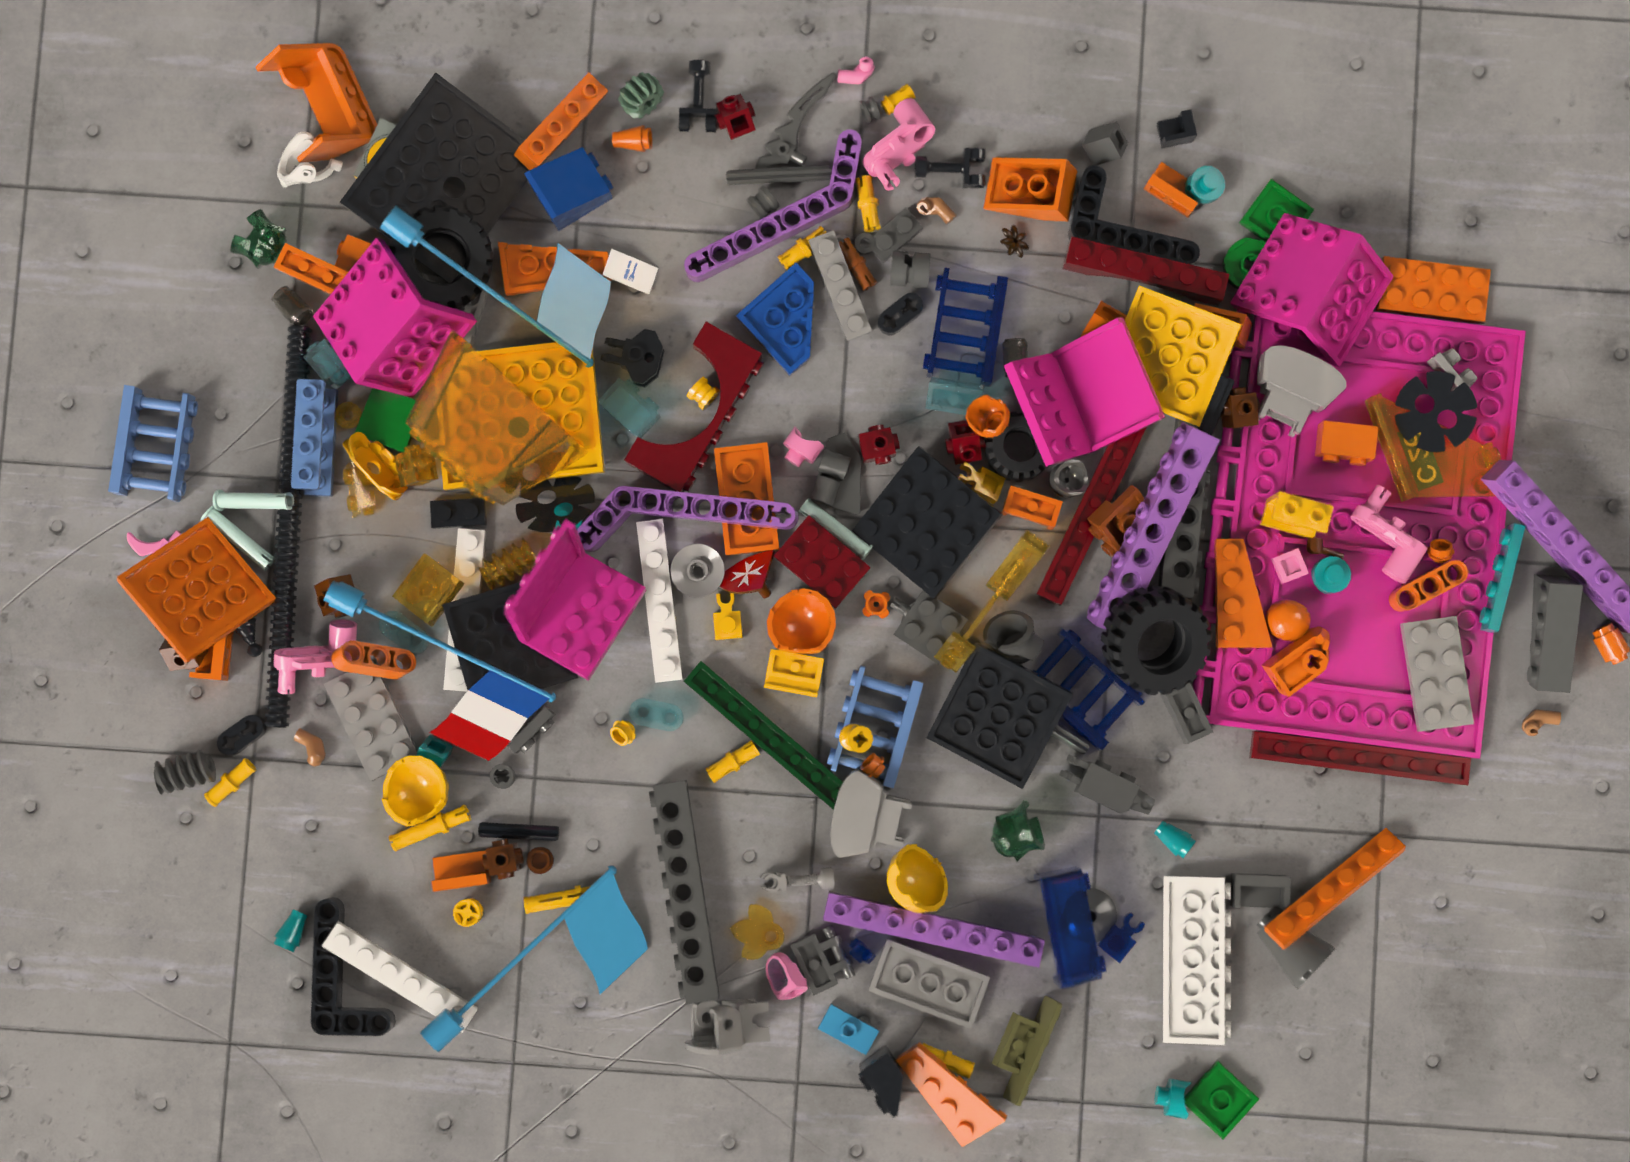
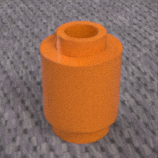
M1612 622L1592 632L1595 637L1593 641L1605 663L1611 661L1615 665L1628 658L1626 653L1630 651V648L1619 628H1615Z

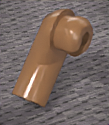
M939 197L922 198L917 203V211L920 214L939 215L946 224H949L956 217V214Z
M1536 709L1523 720L1522 729L1527 735L1535 736L1543 724L1559 725L1561 713Z
M299 728L294 736V741L306 746L307 762L311 766H319L325 758L323 741L319 737Z

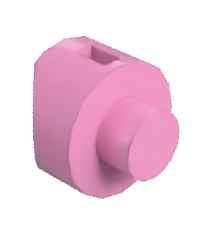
M796 426L783 442L789 449L784 458L798 468L804 460L813 464L824 449V445L820 441L803 439L801 432Z

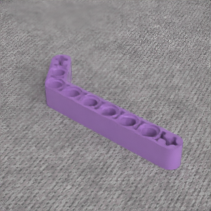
M850 129L843 131L839 135L829 186L690 254L684 262L687 277L693 282L704 281L848 209L852 203L861 153L860 134ZM848 141H853L850 156L845 155L846 145ZM841 166H848L852 172L849 175L843 176L837 170ZM838 191L846 193L847 199L841 202L836 201L833 195ZM814 203H819L824 209L820 213H813L809 210V207ZM789 215H796L800 221L796 225H789L785 222V219ZM765 227H772L776 230L775 235L772 237H765L761 232ZM745 238L749 239L752 245L748 249H741L737 245L738 242ZM723 250L728 253V257L724 261H717L714 259V254L717 251ZM709 256L712 267H709L705 257ZM694 263H697L698 266H701L700 272H697L695 269H693L692 265Z
M619 486L594 510L577 531L584 550L594 552L614 534L632 513L784 530L795 527L799 516L795 508L790 504L782 502ZM629 493L631 496L630 503L626 506H621L619 501L621 495ZM655 495L657 497V505L653 509H647V498ZM682 498L684 501L683 509L679 512H674L672 509L674 500ZM704 501H709L711 504L710 511L705 515H701L699 513V505ZM730 504H736L738 507L737 514L734 517L728 518L725 514L726 507ZM763 507L765 511L764 517L760 520H753L752 511L754 508ZM785 510H787L791 515V518H787L785 523H783V520L780 518L772 517V511L775 514H784ZM610 512L612 514V522L608 526H603L601 518L605 513ZM593 525H595V527L602 530L603 532H596L597 529L593 528ZM586 534L591 535V544L585 543L586 538L584 536Z

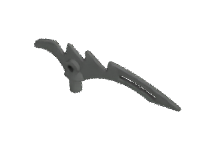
M833 72L818 82L789 110L787 116L792 122L774 130L775 134L779 135L780 138L765 144V148L771 152V155L761 156L755 169L770 168L782 163L789 164L791 160L801 166L804 165L807 156L796 151L798 148L800 126L810 108L826 95L836 73ZM824 88L800 111V108L814 93Z

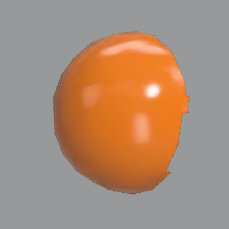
M805 588L791 590V592L782 596L772 609L770 608L767 619L768 635L774 646L781 651L799 654L820 653L825 650L833 639L836 629L835 611L829 600L817 591Z

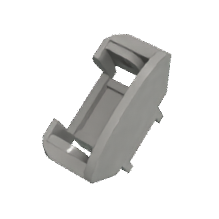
M1271 346L1261 354L1258 364L1257 385L1261 386L1260 393L1264 395L1260 404L1258 419L1260 421L1261 418L1263 419L1267 415L1291 426L1288 436L1293 438L1295 434H1300L1308 415L1312 411L1319 413L1324 410L1346 388V380L1332 365L1309 353L1293 347Z
M856 768L854 772H851L845 778L835 802L830 830L831 846L834 854L840 858L868 853L870 847H875L876 842L903 847L904 840H902V836H898L896 833L901 809H912L910 799L887 795L884 792L881 781L873 776L869 777L859 768Z
M756 998L721 1000V1004L713 1000L694 1003L691 1009L692 1040L685 1041V1049L698 1054L720 1055L742 1050V1045L746 1043L770 1041V1028L757 1027V1023H752V1018L755 1014L769 1012L768 1002H756ZM707 1012L710 1018L707 1022H703L702 1015ZM725 1020L727 1024V1029L724 1028Z

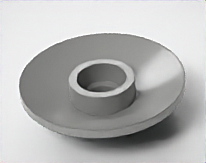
M691 544L682 548L674 556L670 573L674 585L680 592L689 597L701 598L714 593L720 587L724 578L725 568L723 560L716 550L704 544ZM695 567L703 568L701 576L693 574Z

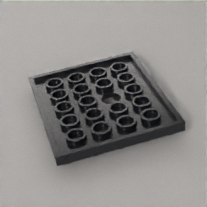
M435 72L343 196L340 203L389 240L393 237L380 229V226L395 206L408 215L418 212V209L424 207L432 208L434 205H443V207L447 208L451 206L459 208V211L467 212L473 216V219L483 226L484 232L487 235L527 181L524 173L529 171V169L514 156L517 148L525 140ZM457 177L464 183L465 191L460 197L451 198L444 192L443 185L448 178ZM437 233L424 239L461 267H464L467 263L464 247L453 236ZM418 245L415 259L448 283L453 282L459 271L423 245Z

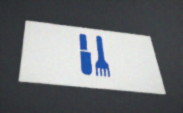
M611 249L602 275L650 294L658 268Z

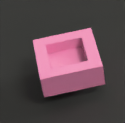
M1299 548L1271 559L1281 584L1309 574Z

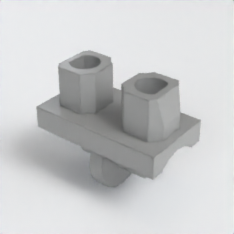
M1454 348L1442 354L1438 353L1427 361L1434 371L1455 375L1451 392L1464 382L1471 387L1478 379L1469 368L1459 375L1452 366L1461 360L1460 355Z

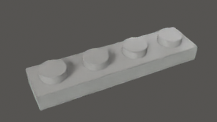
M834 230L809 239L810 247L846 341L871 332L872 329Z

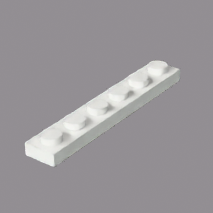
M664 520L636 522L643 584L647 590L645 592L655 683L683 680Z
M458 528L451 602L481 593L487 532L485 530ZM449 630L448 645L454 647V643ZM447 650L443 690L467 692L458 657Z
M339 921L322 944V947L436 1017L445 1008L449 1011L455 1009L458 1012L468 1003L462 997ZM473 1005L462 1015L464 1022L461 1023L464 1027L461 1031L462 1033L477 1012L478 1007Z

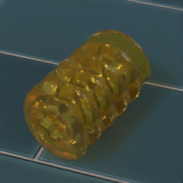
M523 537L520 538V548L511 543L512 552L509 553L503 547L501 548L502 557L499 558L494 552L491 553V563L482 558L483 567L480 568L478 566L490 590L496 589L495 581L500 586H504L505 576L510 581H514V572L524 576V566L529 571L533 570L536 556L529 543Z

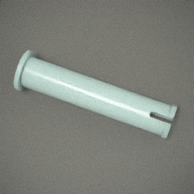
M216 490L213 495V506L217 511H223L225 508L291 510L294 505V497L290 492L241 493Z
M810 498L804 502L798 511L806 517L810 515L861 560H864L872 550V544L869 546L811 501Z
M211 506L201 517L200 521L208 517L230 543L260 566L263 571L269 568L267 565L271 566L276 559L274 556L217 511L214 506Z

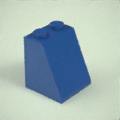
M583 147L524 173L532 190L558 231L613 199L610 192L613 186L606 174L600 176L596 169L600 166L593 153L587 154Z

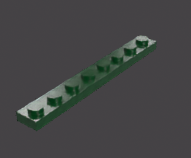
M700 661L683 682L834 810L838 792L843 782Z

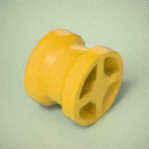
M703 376L689 390L687 397L690 400H695L701 410H705L715 400L720 390L717 387L710 386L708 379Z
M853 723L843 727L839 735V741L842 747L847 750L864 753L872 746L873 735L867 727Z
M474 898L459 901L453 909L454 920L463 927H469L478 923L483 916L482 904Z

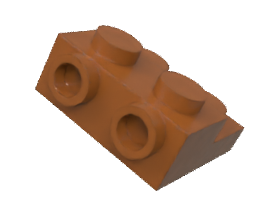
M1130 485L1113 503L1106 500L1087 518L1091 524L1088 530L1095 538L1103 540L1104 543L1101 545V548L1110 557H1113L1120 550L1124 542V534L1136 517V509L1145 499L1139 489L1133 485ZM1154 524L1147 528L1146 534L1153 530Z

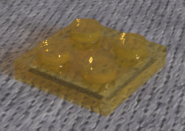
M424 553L392 597L426 624L433 627L444 612L442 604L452 602L465 583Z

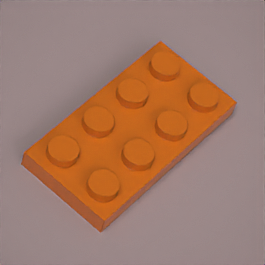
M1388 256L1382 258L1383 263L1394 277L1376 305V311L1478 324L1485 322L1491 269Z
M767 442L714 448L719 496L774 502ZM730 504L726 507L725 514L728 518L734 517L737 514V505ZM761 506L754 508L752 511L753 520H760L764 517V508ZM772 511V517H776V514ZM722 523L726 556L779 550L778 532L775 528Z

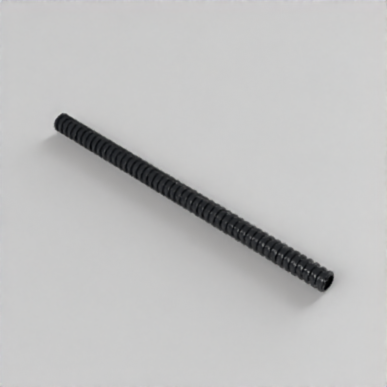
M303 325L288 327L290 335L287 336V339L290 340V343L287 344L289 351L286 352V356L289 357V360H286L288 368L285 369L288 376L285 377L287 385L284 386L287 393L284 394L286 401L283 402L286 410H283L285 418L282 419L285 426L282 427L284 435L281 436L284 443L281 444L283 451L280 452L283 460H280L282 468L279 469L282 477H279L281 485L278 486V489L281 490V493H292L294 505L291 510L280 509L277 511L279 519H276V523H279V527H276L278 535L275 536V539L278 540V544H275L277 552L274 553L277 561H274L276 569L273 570L276 577L273 578L275 586H272V590H275L273 595L276 597V600L271 604V607H274V611H271L273 620H270L273 628H270L272 637H269L272 645H269L271 654H268L271 662H268L270 670L267 671V674L270 675V679H267L269 687L266 688V691L269 692V696H266L268 704L265 705L268 713H265L267 721L264 722V725L279 728L289 726L287 718H290L287 710L290 709L288 701H291V697H288V694H281L277 691L279 670L274 667V652L281 648H293L291 646V642H294L292 634L295 633V630L292 629V625H295L293 617L296 616L293 608H296L294 600L297 599V596L294 595V592L297 591L295 583H298V579H295V575L298 574L296 566H299V562H296V558H299L297 550L300 549L297 541H300L298 533L301 532V529L298 528V525L301 524L299 516L302 515V512L299 511V508L302 507L300 500L303 499V496L300 495V491H303V489L291 487L296 386L298 379H309L307 375L310 374V370L307 368L310 366L308 359L311 358V354L308 351L311 350L309 342L312 341V337L309 336L312 333V329Z

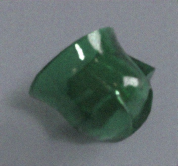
M259 209L246 218L251 226L254 227L246 239L234 235L230 248L231 253L247 257L257 269L262 266L275 264L286 243V228L272 223L266 217L263 210Z
M1023 800L1013 811L995 817L993 835L990 839L999 854L1004 857H1015L1016 862L1029 851L1045 849V842L1037 816L1028 820L1026 808L1030 804L1026 800Z

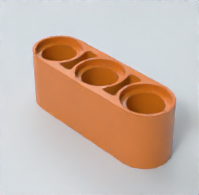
M1453 560L1431 569L1394 589L1389 595L1390 606L1398 612H1404L1428 602L1463 583L1468 576L1467 566L1459 560ZM1449 566L1455 568L1457 572L1455 580H1451L1447 575ZM1425 579L1433 583L1431 593L1426 592L1423 588ZM1401 592L1407 593L1410 598L1407 606L1400 603L1399 595Z
M354 640L345 642L335 649L331 656L332 663L338 670L388 679H400L416 667V658L409 650ZM344 651L351 655L352 661L346 658ZM371 655L376 658L378 665L372 662ZM396 660L402 663L403 669L398 667Z

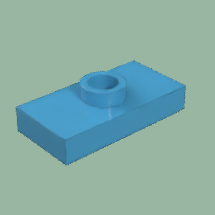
M830 1004L818 1027L824 1033L867 1055L879 1032L877 1028L833 1004Z

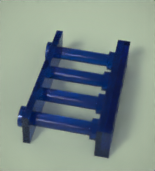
M944 267L943 275H937L935 291H940L931 352L930 354L925 353L923 369L928 370L927 377L932 378L934 368L975 374L977 378H980L979 386L990 387L995 366L1008 277L997 276L996 282L990 283V285L948 279L950 268ZM946 290L988 296V299L993 300L991 310L986 309L985 312L944 305ZM942 316L984 322V325L989 326L987 336L982 335V338L942 332L940 331ZM938 342L980 348V351L984 352L983 362L978 361V364L937 358Z
M1062 629L1057 635L1063 641L1037 670H1033V672L1046 677L1072 647L1083 659L1060 686L1070 690L1091 666L1104 676L1077 707L1074 706L1071 709L1067 705L1061 716L1078 733L1090 741L1096 749L1102 751L1109 743L1105 739L1107 735L1105 732L1132 702L1137 706H1142L1145 703L1141 698L1143 693L1134 690L1130 685L1127 686L1079 643L1082 639L1074 631L1069 629L1066 632ZM1114 684L1124 693L1123 697L1098 725L1090 726L1084 720L1087 717L1085 714L1110 685Z

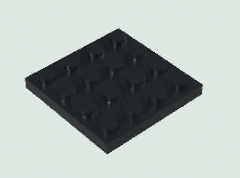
M918 446L852 531L869 546L872 544V548L930 597L936 599L1003 514L922 447Z
M521 582L442 604L456 649L540 689L578 678L577 674L523 644L516 636L505 614V605L512 595L516 596L521 588ZM457 655L468 691L489 670Z
M975 642L926 738L1023 789L1074 692Z

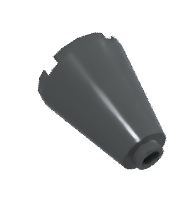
M1267 913L1257 924L1260 928L1257 934L1292 984L1299 989L1330 956L1335 948L1307 931L1283 950L1264 931L1265 926L1279 914L1275 913L1273 916H1270Z

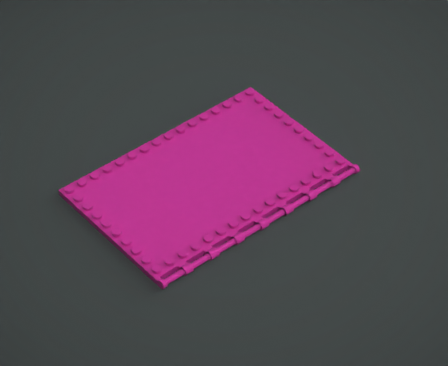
M1238 309L1236 311L1238 313L1247 314V312ZM1372 312L1341 366L1332 365L1345 378L1346 388L1324 410L1319 413L1312 411L1308 415L1300 434H1295L1293 438L1288 436L1291 426L1266 415L1265 418L1260 419L1259 425L1242 427L1239 447L1232 446L1234 428L1223 427L1221 445L1218 446L1216 462L1219 463L1215 498L1211 502L1210 515L1213 517L1209 552H1206L1204 562L1206 577L1203 603L1199 605L1203 615L1209 621L1210 626L1207 629H1211V624H1216L1215 607H1213L1215 595L1214 540L1221 539L1223 517L1231 518L1229 539H1244L1264 617L1266 618L1267 610L1275 602L1281 600L1297 601L1304 605L1310 613L1311 623L1309 629L1317 626L1326 629L1330 633V644L1328 647L1329 661L1325 671L1290 697L1280 694L1261 664L1291 644V641L1281 640L1269 633L1272 648H1216L1215 661H1209L1207 656H1205L1204 661L1206 665L1203 670L1199 668L1196 672L1197 677L1193 680L1194 692L1202 706L1205 677L1212 678L1209 713L1206 715L1210 724L1480 759L1494 632L1489 633L1480 630L1482 623L1479 622V617L1483 607H1486L1489 598L1486 596V589L1489 582L1493 581L1495 570L1492 569L1496 555L1500 554L1502 544H1499V538L1502 530L1505 528L1507 511L1505 505L1483 483L1481 478L1498 460L1512 461L1526 331ZM1255 315L1252 341H1247L1245 349L1233 347L1230 353L1229 377L1234 380L1232 388H1238L1242 359H1249L1246 392H1256L1261 404L1264 395L1260 393L1261 386L1257 385L1258 364L1261 354L1271 346L1293 347L1309 353L1328 364L1330 362L1302 330ZM1454 348L1460 355L1461 360L1452 366L1459 375L1469 368L1478 378L1470 387L1476 398L1477 408L1461 412L1476 417V424L1469 437L1457 447H1454L1447 436L1444 435L1446 450L1443 452H1432L1443 483L1418 491L1397 436V432L1400 431L1395 421V415L1410 412V410L1396 406V399L1404 385L1415 376L1427 388L1426 373L1434 371L1427 361L1438 353L1442 354ZM1422 394L1416 398L1415 408L1420 413H1429L1434 408V399L1430 395ZM1444 410L1438 415L1437 422L1441 428L1451 429L1457 423V416L1451 410ZM1325 420L1378 426L1375 459L1366 462V466L1351 465L1350 460L1339 459L1338 463L1324 462L1323 457L1315 456L1318 424ZM1230 464L1237 465L1234 497L1233 500H1226ZM1376 485L1384 487L1383 491L1389 490L1392 495L1380 510V516L1390 522L1394 516L1404 521L1406 524L1402 530L1423 543L1427 548L1430 546L1431 541L1435 539L1450 541L1455 553L1452 559L1447 562L1453 560L1463 562L1468 569L1466 580L1412 610L1404 612L1394 610L1390 606L1389 595L1394 589L1403 584L1387 576L1382 571V568L1395 548L1350 518L1356 507L1367 502ZM1280 491L1334 506L1327 533L1316 531L1315 538H1323V547L1344 554L1343 560H1345L1351 570V580L1345 589L1333 594H1324L1314 585L1311 577L1313 565L1319 560L1330 556L1308 553L1307 539L1310 538L1260 525L1267 498ZM1299 548L1309 574L1281 584L1271 559ZM1426 551L1407 582L1443 563L1434 562ZM1449 566L1447 575L1451 580L1456 579L1457 572L1455 568ZM1425 579L1423 582L1424 590L1428 593H1431L1433 590V583L1428 579ZM1401 592L1399 595L1400 603L1407 606L1410 601L1408 594ZM1457 616L1474 724L1417 732L1400 624Z

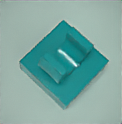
M429 735L419 747L416 756L425 757L441 767L451 755L454 746Z

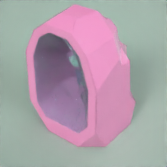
M782 952L774 953L770 956L766 963V976L773 993L779 1000L793 999L808 990L806 979L801 975L795 962H792Z

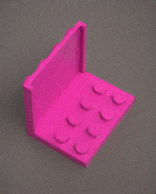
M1284 213L1230 304L1235 309L1302 330L1330 364L1340 367L1394 276L1362 234Z
M379 238L372 242L313 315L355 384L411 398L416 395L477 322L473 314L424 300L386 242Z
M1123 317L1108 322L1052 353L1016 360L1004 365L1045 466L1091 454L1165 418Z
M565 520L562 526H557L551 535L552 541L547 549L543 548L539 552L535 561L537 564L533 570L527 572L522 578L521 588L516 596L512 595L505 605V614L520 642L589 681L647 590L643 585L586 554L575 524Z

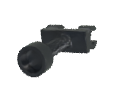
M706 60L689 61V74L694 76L693 108H679V131L689 132L690 117H706V132H716V109L703 108L704 77L710 74V62Z
M964 148L963 162L961 164L957 162H930L927 160V156L915 157V178H926V175L930 172L933 173V171L934 173L958 172L963 174V188H984V175H969V161L975 163L984 162L985 149Z

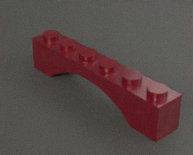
M1071 237L1068 243L1062 268L1063 270L1084 275L1112 277L1144 283L1177 293L1194 301L1218 306L1224 300L1229 278L1228 273L1076 237Z

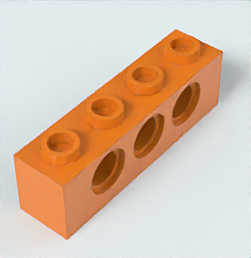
M588 72L517 148L514 156L529 170L542 165L604 99L609 90Z

